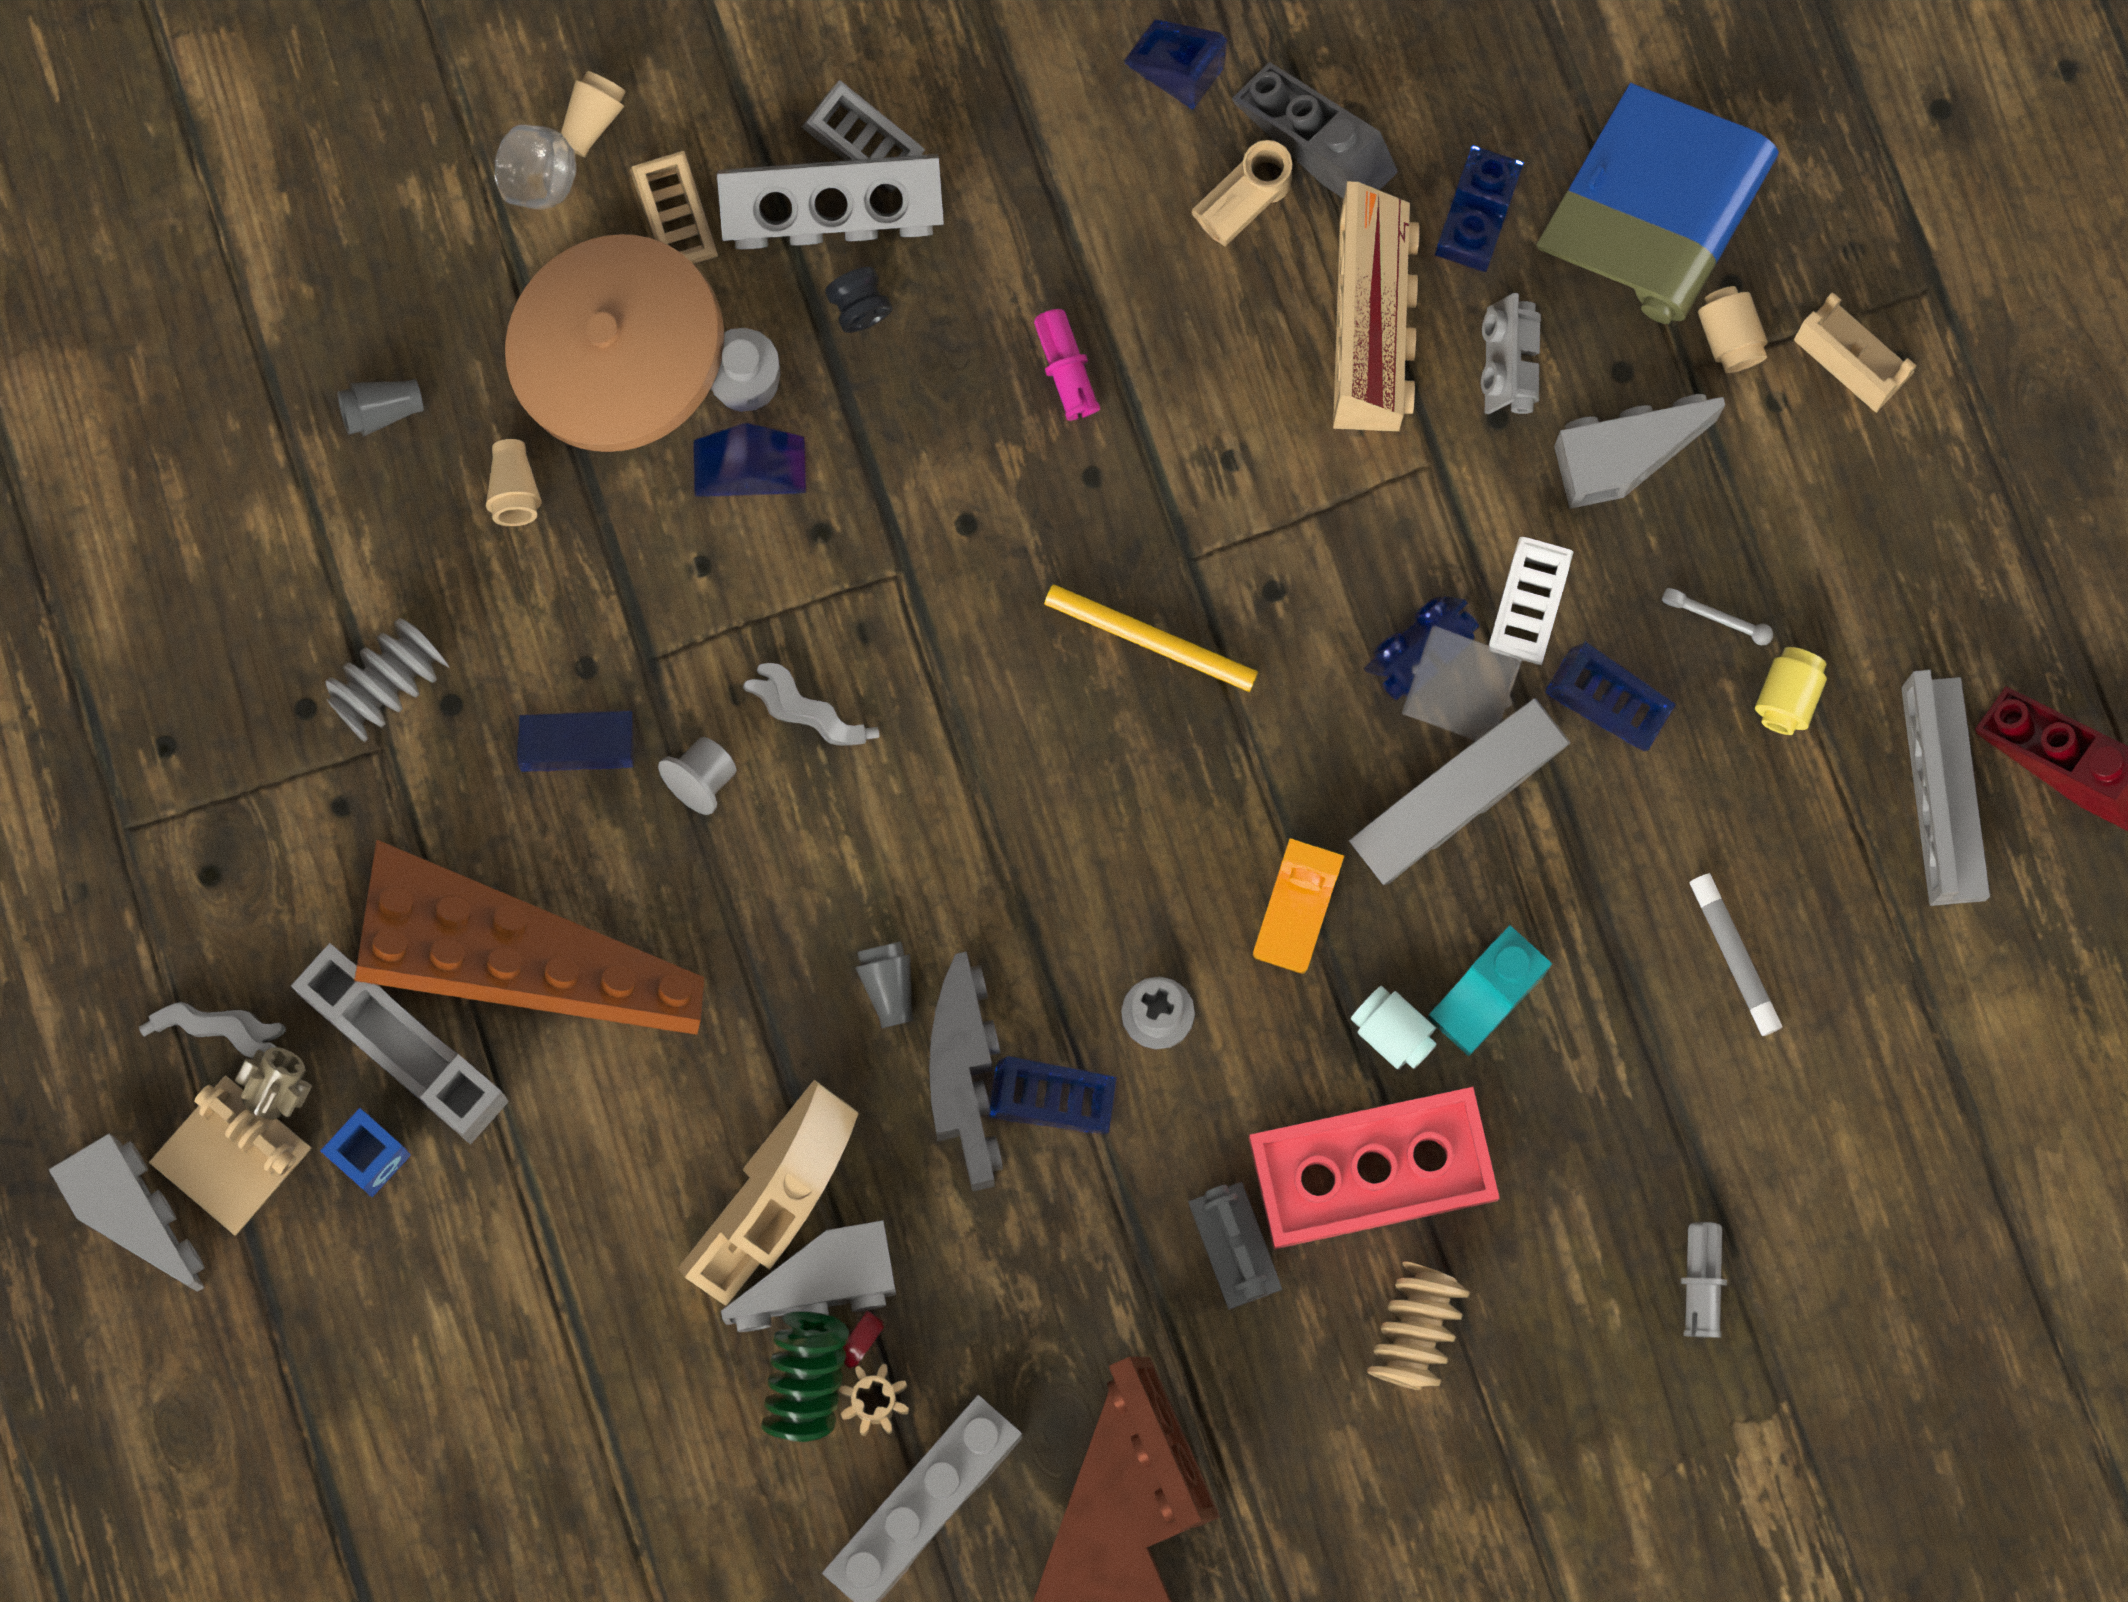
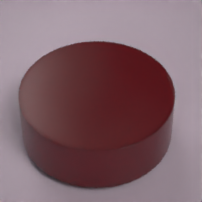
M868 1310L849 1335L847 1344L843 1346L846 1352L844 1365L849 1369L852 1367L855 1369L884 1328V1322Z

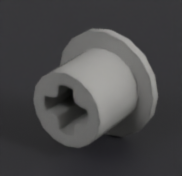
M706 737L699 738L679 759L668 756L663 758L658 766L662 779L674 795L685 805L704 815L712 814L716 810L717 801L715 794L737 771L730 755L720 745Z
M1164 977L1146 978L1134 985L1125 996L1121 1010L1123 1026L1130 1037L1140 1045L1156 1050L1171 1048L1183 1041L1192 1029L1195 1017L1193 1000L1186 988L1175 980Z

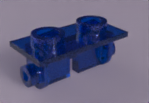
M1439 596L1428 601L1416 612L1414 616L1417 620L1416 623L1402 635L1395 633L1376 647L1373 652L1376 658L1364 670L1370 674L1387 676L1388 679L1382 683V686L1393 699L1398 700L1402 695L1410 697L1413 692L1437 672L1436 668L1425 656L1430 650L1434 652L1441 663L1446 664L1475 639L1473 632L1479 628V624L1467 611H1463L1460 615L1458 613L1468 604L1467 601L1447 596L1443 599Z

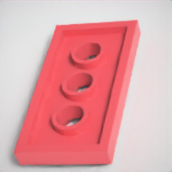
M1473 1087L1249 1135L1273 1249L1496 1202L1500 1199ZM1434 1141L1444 1149L1446 1160L1441 1169L1429 1172L1418 1167L1414 1161L1413 1151L1420 1142ZM1374 1152L1381 1154L1387 1159L1390 1166V1174L1385 1181L1373 1184L1361 1178L1358 1173L1357 1163L1364 1154ZM1315 1164L1327 1167L1334 1177L1333 1189L1321 1196L1308 1193L1301 1182L1302 1172L1307 1167Z

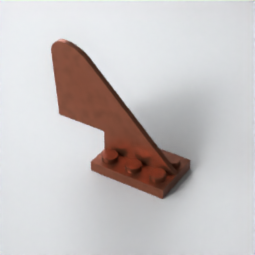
M1129 1356L1108 1366L1114 1379L1107 1382L1109 1392L1033 1602H1172L1149 1547L1190 1528L1200 1527L1220 1518L1151 1357Z

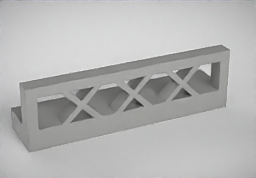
M1931 670L1914 671L1901 689L1929 905L1986 901L1990 897L1961 677L1932 680Z

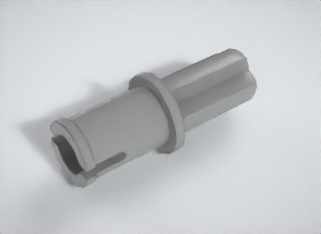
M1695 1222L1691 1223L1688 1227L1687 1278H1681V1284H1686L1684 1336L1721 1338V1286H1727V1280L1721 1279L1722 1227L1717 1223Z

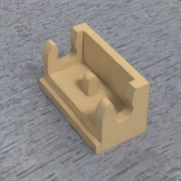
M1832 292L1825 300L1823 306L1816 313L1813 311L1803 321L1794 341L1877 413L1913 375L1917 365L1909 358L1903 362L1839 305L1841 299Z

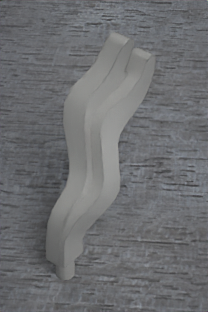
M764 663L758 666V674L767 677V681L752 679L744 682V691L760 697L771 716L786 722L812 726L830 744L859 745L865 744L866 739L879 738L878 727L864 728V724L846 725L840 721L833 706L829 703L802 697L796 688L790 672L779 664Z
M183 1002L174 1003L148 1016L150 1021L139 1026L143 1036L153 1031L161 1032L173 1025H180L188 1034L195 1037L225 1036L239 1052L253 1059L257 1050L265 1053L267 1049L276 1047L270 1042H264L274 1040L286 1031L284 1025L280 1023L263 1024L254 1014L247 1011L232 1010L206 1013Z

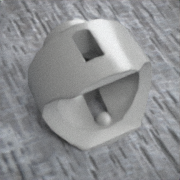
M748 328L730 329L724 333L722 360L711 389L723 404L733 410L740 412L757 410L768 404L777 391L781 376L778 352L771 340L759 331Z

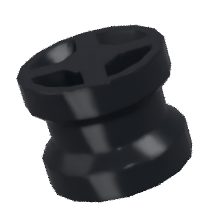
M862 267L845 273L832 281L825 289L829 302L838 306L840 311L838 320L843 332L853 333L869 328L885 319L893 310L889 298L881 295L877 288L879 277L872 267Z

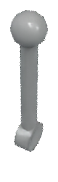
M1667 588L1662 597L1664 603L1676 608H1685L1752 636L1753 641L1758 645H1767L1773 639V630L1767 624H1757L1755 626L1687 598L1684 593L1675 589Z

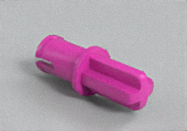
M1052 309L1041 313L1035 317L1034 324L1049 364L1045 368L1047 376H1053L1066 412V419L1068 421L1077 420L1079 413H1081L1082 418L1094 414L1100 410V405L1096 401L1084 367L1088 359L1085 354L1079 353L1066 313L1062 309Z

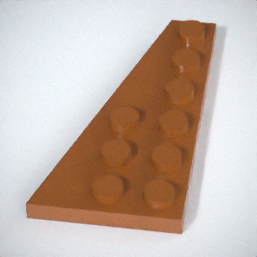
M376 840L354 981L697 1035L702 1012L703 976Z

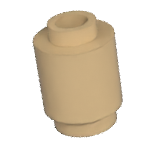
M1730 286L1705 297L1707 305L1699 309L1698 315L1715 362H1722L1725 373H1733L1764 361L1767 358L1764 346L1767 345L1768 341L1751 294L1749 292L1738 293L1735 286Z

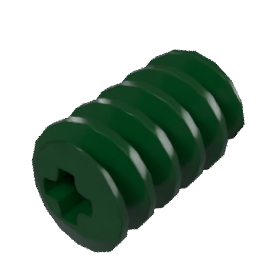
M809 1311L785 1313L782 1319L792 1329H782L775 1332L773 1341L777 1346L789 1351H778L772 1354L770 1363L774 1368L783 1372L769 1375L767 1385L772 1390L781 1394H772L766 1397L764 1407L776 1415L763 1418L761 1429L774 1437L796 1442L820 1440L830 1434L835 1428L836 1416L833 1411L837 1409L840 1398L836 1390L840 1388L843 1377L839 1368L845 1362L846 1352L843 1346L847 1344L849 1330L839 1319L826 1314Z

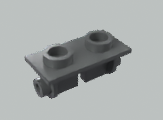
M1242 1182L1227 1187V1184L1215 1187L1205 1192L1206 1195L1188 1201L1228 1310L1283 1290Z

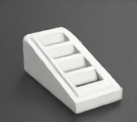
M1519 537L1488 651L1542 665L1572 560V550L1527 537ZM1526 561L1555 569V574L1552 575L1523 567ZM1520 581L1549 589V596L1544 597L1517 589L1518 583ZM1512 604L1544 612L1543 618L1540 620L1511 612ZM1506 625L1538 633L1536 643L1504 634Z

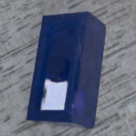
M633 712L519 715L517 762L521 772L634 768Z

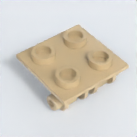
M225 1075L215 1087L209 1084L200 1091L194 1100L198 1107L149 1163L236 1236L312 1148L277 1118H262L247 1109L240 1097L243 1089Z

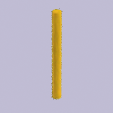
M1055 584L1051 586L1044 604L1248 692L1251 691L1257 678L1258 671Z

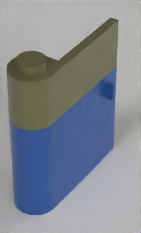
M1630 83L1536 244L1537 248L1540 251L1634 288L1638 299L1642 303L1641 310L1654 321L1662 324H1670L1672 320L1683 321L1776 161L1779 151L1769 139L1752 129Z

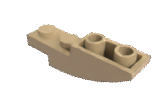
M813 1080L742 1169L748 1175V1181L677 1268L682 1275L727 1306L760 1263L770 1270L797 1234L824 1191L848 1143L859 1113L823 1085Z

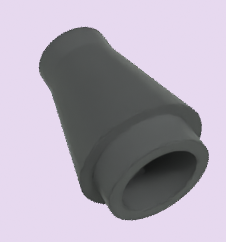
M416 379L394 382H354L349 384L350 389L337 392L342 419L348 435L361 432L362 436L365 437L413 413L424 411L422 396Z
M902 942L857 952L860 966L855 967L876 1010L881 1028L914 1021L911 992L910 954H904Z

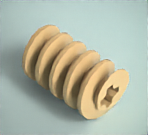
M1404 1261L1402 1262L1403 1267L1415 1275V1278H1399L1395 1286L1396 1289L1408 1297V1300H1392L1388 1305L1389 1311L1396 1315L1401 1322L1382 1323V1333L1394 1343L1375 1345L1374 1354L1384 1361L1386 1366L1368 1367L1367 1373L1402 1387L1421 1390L1423 1386H1440L1442 1380L1430 1372L1428 1367L1429 1364L1448 1363L1449 1358L1436 1349L1435 1346L1437 1342L1455 1341L1456 1336L1443 1327L1442 1324L1444 1320L1462 1319L1463 1314L1449 1303L1451 1298H1469L1470 1292L1456 1282L1455 1278L1447 1274Z

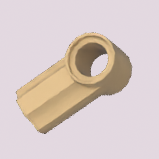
M1271 140L1255 143L1245 153L1244 160L1192 209V215L1199 222L1202 229L1215 241L1226 247L1270 203L1277 202L1286 196L1292 183V160L1286 147ZM1262 163H1273L1282 170V173L1277 179L1267 182L1255 177L1253 171Z

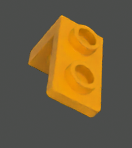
M1291 838L1289 839L1253 951L1255 959L1298 973H1305L1307 971L1343 862V855Z

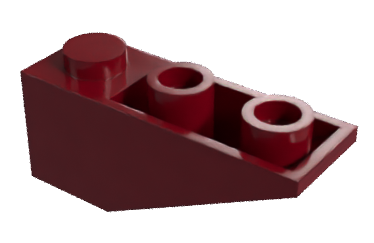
M2005 686L1975 728L1976 734L2079 807L2128 831V746Z

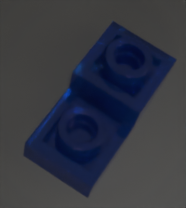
M1474 145L1471 146L1435 251V256L1487 273L1524 162Z

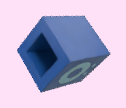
M361 1108L354 1113L320 1150L372 1198L411 1156L396 1139Z

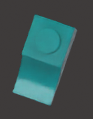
M1509 925L1475 961L1461 980L1428 1015L1427 1019L1469 1057L1546 975L1552 963Z

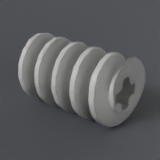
M402 618L394 621L399 637L398 640L385 633H380L377 636L382 652L381 655L368 648H363L360 651L365 669L362 670L351 663H346L342 666L348 682L346 685L332 677L325 681L331 697L329 700H326L363 742L369 739L363 725L365 720L381 728L386 724L380 709L382 705L398 713L403 709L397 692L402 690L415 698L420 695L414 679L417 675L432 683L437 680L431 664L434 660L449 668L446 661L427 638L414 625Z

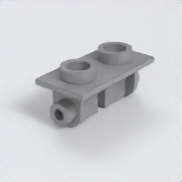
M1513 293L1487 307V313L1483 320L1482 335L1486 341V366L1481 376V389L1485 394L1486 414H1491L1510 403L1512 412L1528 414L1533 412L1534 404L1539 402V364L1521 361V354L1535 356L1540 353L1541 314L1535 312V303L1528 301L1519 302L1518 293Z

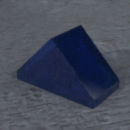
M1155 19L1124 61L1131 69L1193 110L1224 69L1227 39L1220 32Z
M743 423L694 440L695 497L806 493L805 437L750 423Z

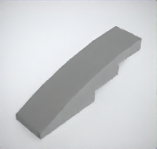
M1533 699L1441 767L1350 839L1349 842L1383 885H1387L1431 849L1438 848L1478 814L1489 810L1571 742L1537 699Z

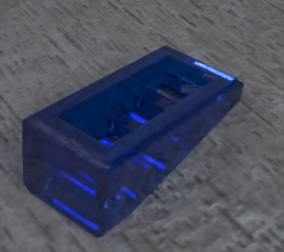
M1587 642L1576 645L1569 650L1545 690V693L1564 706L1644 752L1649 751L1676 705ZM1583 668H1585L1590 673L1579 689L1574 683ZM1604 679L1610 685L1598 702L1592 697ZM1624 691L1630 694V697L1619 715H1617L1612 709ZM1643 702L1649 705L1650 709L1637 729L1630 722Z
M1007 1056L996 1065L990 1104L991 1114H989V1117L1013 1122L1107 1134L1110 1129L1117 1077ZM1016 1077L1024 1078L1020 1104L1013 1102ZM1039 1080L1048 1081L1044 1108L1035 1107ZM1062 1083L1071 1085L1067 1113L1059 1111ZM1085 1087L1094 1088L1090 1117L1081 1115Z

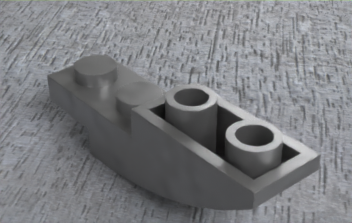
M967 952L955 954L944 979L937 1003L931 1036L929 1073L931 1104L937 1141L960 1136L973 1192L995 1187L993 1172L1003 1169L996 1136L985 1138L980 1116L991 1114L984 1081L972 1082L971 1078L972 1075L992 1071L990 1056L1000 1054V1048L993 1020L982 1022L978 1000L988 998L981 965L970 967Z

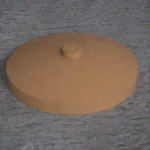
M618 234L593 238L566 249L550 260L537 272L520 295L512 312L506 335L505 357L509 380L515 395L528 414L557 439L569 445L591 451L615 452L638 448L664 437L679 427L695 412L707 396L715 381L722 360L724 348L723 317L718 300L708 281L690 260L673 247L658 240L637 235Z

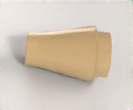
M586 71L582 81H575L562 131L556 142L569 151L586 157L591 146L624 108V105L620 102L626 91L608 79Z
M517 439L500 440L492 446L493 460L486 508L492 513L493 521L499 525H525L537 518V509L541 506L542 500L526 455L525 443Z

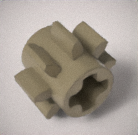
M277 1047L269 1048L265 1053L257 1050L253 1059L246 1058L235 1078V1082L245 1086L240 1097L246 1108L255 1115L266 1119H276L281 1114L290 1117L295 1107H302L312 1088L311 1084L301 1080L306 1072L302 1060L291 1051Z

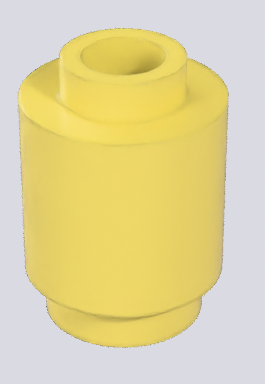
M1786 647L1782 656L1773 660L1755 706L1757 713L1763 716L1762 724L1765 727L1785 735H1793L1795 729L1805 730L1808 728L1827 681V677L1824 674L1827 664L1821 657L1800 648Z

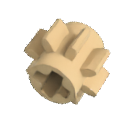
M885 1364L881 1365L877 1376H866L865 1371L860 1366L855 1367L859 1381L854 1388L846 1385L839 1388V1392L851 1398L852 1406L845 1408L840 1413L843 1420L857 1415L862 1420L860 1425V1434L862 1436L867 1435L871 1424L880 1423L883 1429L888 1434H891L892 1425L889 1418L893 1413L896 1412L901 1415L909 1413V1408L897 1402L895 1396L907 1388L905 1380L891 1385L886 1380L888 1367ZM874 1385L881 1386L884 1398L890 1401L887 1408L877 1407L874 1415L866 1414L864 1402L858 1399L861 1392L871 1393Z

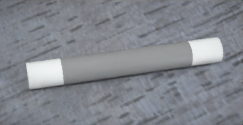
M1708 873L1692 880L1690 885L1761 1035L1766 1036L1781 1029L1783 1026L1711 874Z

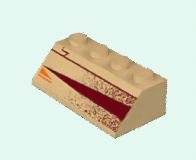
M1347 181L1340 215L1333 429L1399 431L1404 414H1413L1415 382L1405 380V361H1414L1416 328L1406 327L1407 308H1416L1418 275L1408 274V255L1418 254L1419 222H1409V202L1360 182Z

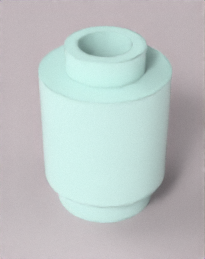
M1382 986L1378 987L1351 1017V1020L1360 1027L1357 1033L1397 1070L1405 1063H1408L1415 1069L1437 1045L1430 1038L1436 1027L1399 993L1395 991L1390 994Z

